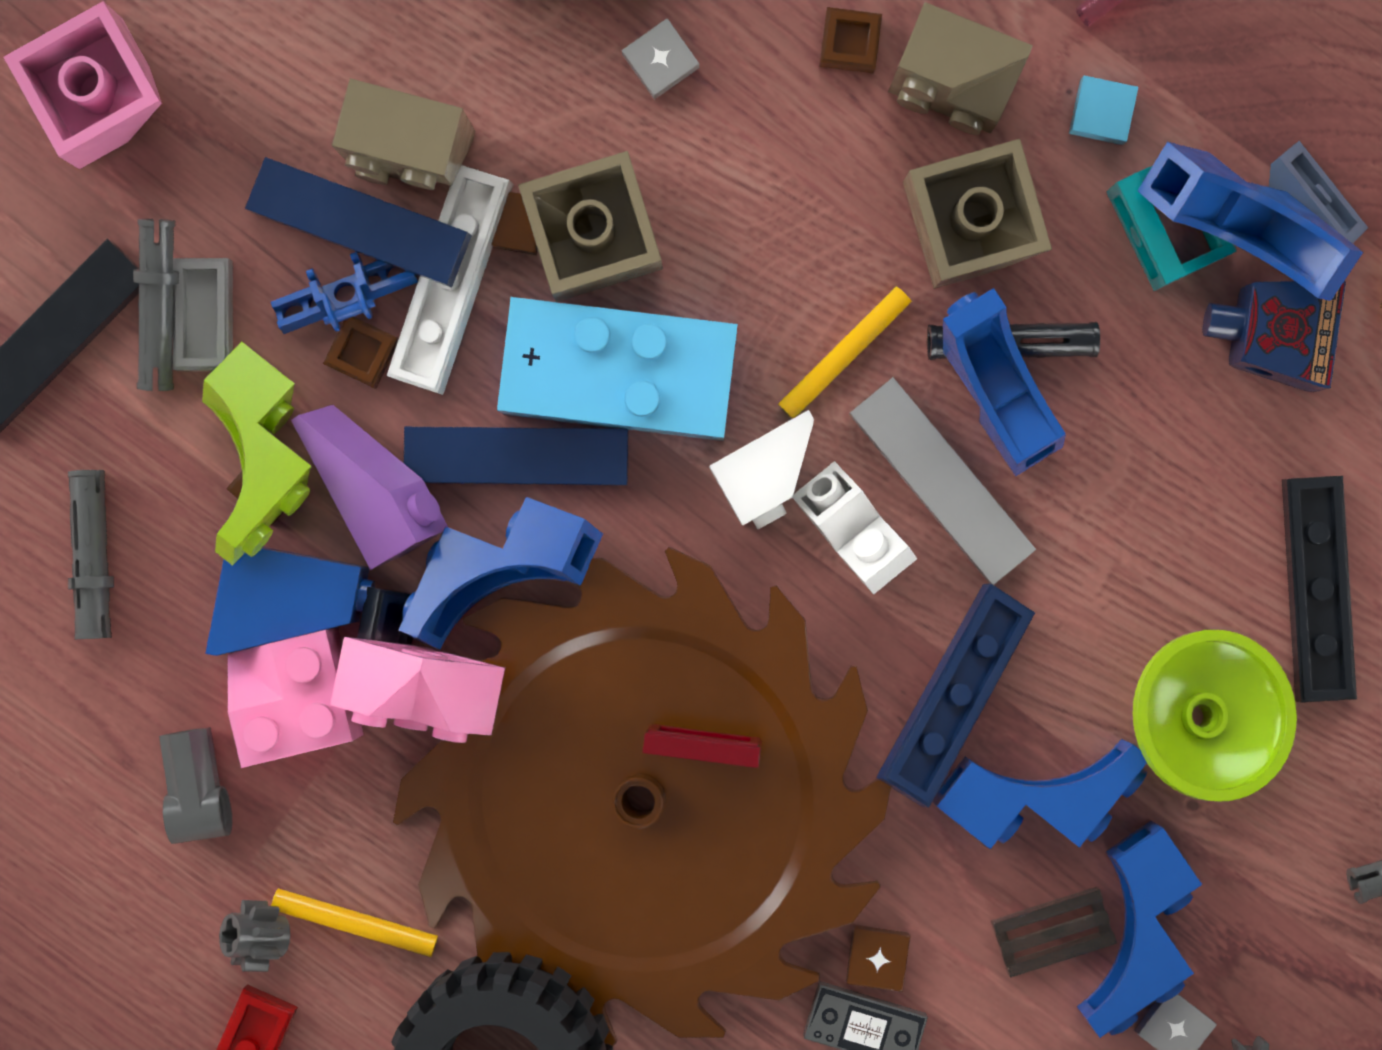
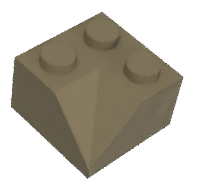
M924 2L888 92L898 96L897 103L906 109L921 114H927L929 109L950 117L948 123L960 131L979 135L981 130L991 134L1001 118L1033 45Z
M350 78L332 147L346 160L345 166L356 170L355 176L360 179L387 185L389 177L419 188L434 190L436 182L452 186L472 145L476 131L463 108Z
M1020 139L909 170L903 181L933 289L994 272L1052 249Z
M628 151L518 185L548 284L556 302L663 270L660 253Z

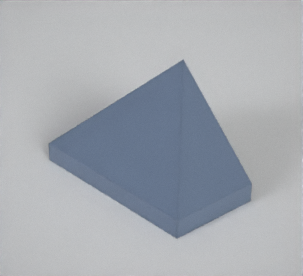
M1300 141L1271 163L1270 188L1288 192L1351 243H1354L1368 229L1367 225Z

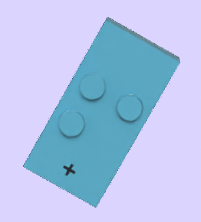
M511 297L497 411L503 415L724 441L738 324Z

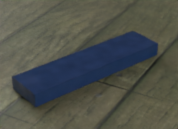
M267 157L263 160L245 207L249 212L450 288L453 286L472 237L467 231Z
M404 426V464L420 476L425 483L628 486L629 430Z
M993 584L982 585L876 776L877 779L890 785L891 788L921 807H930L1035 615L1034 611Z

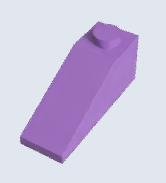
M334 405L300 414L291 420L370 570L408 554L443 533L445 526L448 527L440 512L437 500L430 494L424 480Z

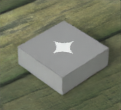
M668 18L622 50L623 57L654 100L700 68L699 62Z
M1177 994L1166 1002H1155L1134 1031L1157 1050H1198L1217 1024Z

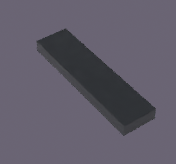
M106 239L0 346V433L139 294V283L133 282V270L139 269V267L113 241Z
M1343 475L1281 479L1295 701L1305 703L1356 700L1357 691Z

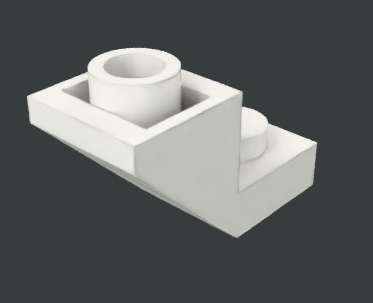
M835 461L793 494L792 498L873 595L917 560L910 547L882 519L864 492Z

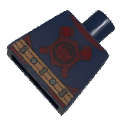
M1296 281L1251 283L1240 288L1236 307L1215 303L1207 305L1203 319V336L1231 340L1229 366L1307 392L1330 389L1346 281L1343 282L1331 301L1315 297Z

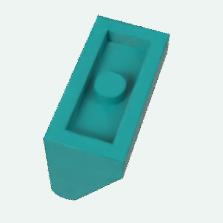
M1151 166L1116 182L1106 193L1153 291H1156L1237 252L1234 244L1202 231L1211 251L1181 264L1153 204L1138 192L1139 187L1152 168Z

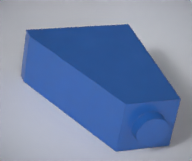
M262 547L253 557L244 553L233 566L223 559L205 654L223 655L359 622L363 605L367 598V587L375 588V580L368 579L370 568L368 566Z

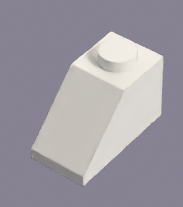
M809 410L709 466L741 525L752 520L756 528L760 529L787 514L782 503L793 497L814 423V418Z

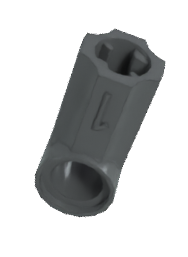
M211 727L159 736L168 791L163 801V821L171 844L229 836L232 831V809L228 792L219 783Z

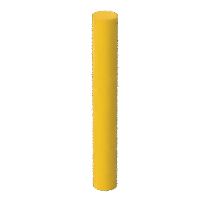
M896 286L777 405L791 419L797 417L912 302L910 298Z
M279 888L276 890L271 906L279 907L280 913L431 958L438 940V935Z

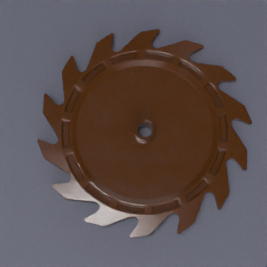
M671 547L665 550V554L677 581V590L672 596L664 597L604 558H592L582 584H576L582 592L581 601L577 606H564L503 597L464 617L463 624L497 635L501 641V650L496 656L480 660L481 662L505 668L492 735L468 734L466 743L441 740L401 779L393 823L399 825L414 813L427 806L435 808L440 814L441 822L418 884L429 926L431 928L437 927L454 897L461 896L466 898L472 906L477 956L482 959V962H487L493 953L510 952L512 963L520 964L527 954L541 958L542 964L540 969L552 975L557 966L572 975L567 985L574 992L585 987L595 1001L590 1008V1012L593 1016L597 1014L604 1015L609 1028L604 1042L611 1046H614L618 1041L605 1008V1003L611 999H619L678 1038H724L726 1029L701 1006L699 1001L701 994L707 991H715L779 1001L820 980L818 972L786 962L780 954L781 948L787 943L853 923L881 887L878 880L840 884L832 875L833 868L885 820L891 786L879 779H875L858 790L849 788L843 780V775L868 712L857 666H850L832 697L826 699L818 697L812 690L806 620L778 586L770 587L768 624L762 629H752L743 620L711 565ZM658 724L759 737L760 740H763L759 767L753 768L642 753L644 734L649 726ZM639 785L649 789L654 795V807L645 811L633 807L628 801V788Z

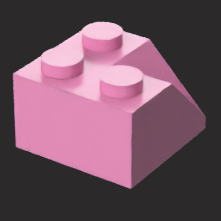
M104 1L3 57L58 156L78 169L85 167L129 142L162 104L150 67L123 18Z
M338 627L228 654V715L241 768L351 742L364 735L361 724L351 721L352 711L330 705L342 650Z
M344 637L330 705L352 711L351 721L358 724L384 728L386 727L387 718L394 719L393 724L396 726L420 731H427V727L432 726L434 727L432 737L451 742L466 743L468 734L492 735L505 668L424 646Z

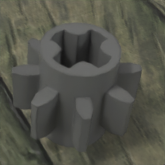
M242 900L241 913H231L224 918L220 927L219 943L223 955L231 957V965H241L242 972H268L269 959L279 960V958L285 955L290 943V926L285 916L278 915L279 907L268 906V901Z

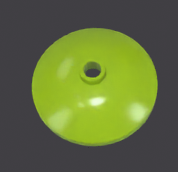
M1202 630L1182 635L1163 646L1151 658L1138 681L1133 701V726L1138 746L1154 773L1172 789L1188 797L1203 801L1221 802L1241 799L1257 792L1267 785L1281 770L1290 754L1295 739L1297 723L1296 704L1285 672L1264 647L1241 634L1226 630ZM1196 706L1203 712V720L1199 726L1194 723L1192 718V712Z

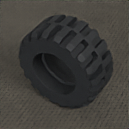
M510 952L493 953L488 961L484 963L480 957L475 956L462 961L455 971L447 969L432 982L410 1008L391 1041L395 1048L394 1050H453L456 1038L464 1030L477 1026L494 1025L520 1033L530 1040L538 1050H613V1046L604 1042L609 1032L604 1015L597 1014L593 1016L590 1012V1008L595 1001L585 987L574 992L567 985L572 975L558 966L552 975L540 969L542 964L541 958L527 954L520 964L512 963Z

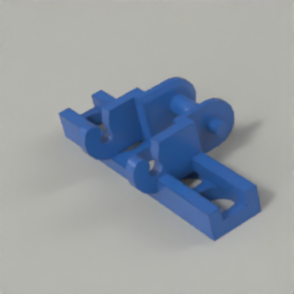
M358 252L350 254V257L355 264L353 265L355 274L321 286L315 270H307V277L311 281L309 282L310 287L271 301V305L278 319V327L283 334L322 319L325 325L331 324L335 332L340 331L339 322L361 313H364L368 319L373 318L371 308L376 306L374 299L418 283L417 276L405 271L388 278L389 271L395 266L379 260L364 265ZM378 276L381 278V281L371 285L368 277ZM344 286L354 287L355 295L351 300L347 302L337 300L336 295L340 288ZM314 300L317 306L311 308V302ZM301 306L303 308L302 312L285 318V313L290 307Z

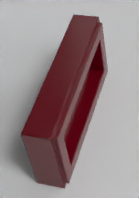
M652 724L644 734L642 753L758 768L763 740H760L759 737Z

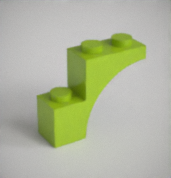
M242 341L204 379L202 402L216 414L230 433L241 463L243 485L233 512L217 533L215 552L232 566L244 553L250 557L257 554L273 533L269 526L282 512L288 516L292 515L302 505L311 491L307 487L311 465L272 435L284 426L294 411L291 402L295 383Z

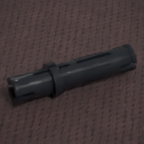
M1098 322L1076 324H1009L1022 358L1098 357L1100 350ZM928 325L926 341L928 360L947 359L943 353V326ZM1029 338L1064 339L1063 342L1020 343L1021 339Z

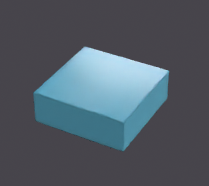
M1084 75L1080 79L1069 134L1124 145L1128 139L1138 87Z

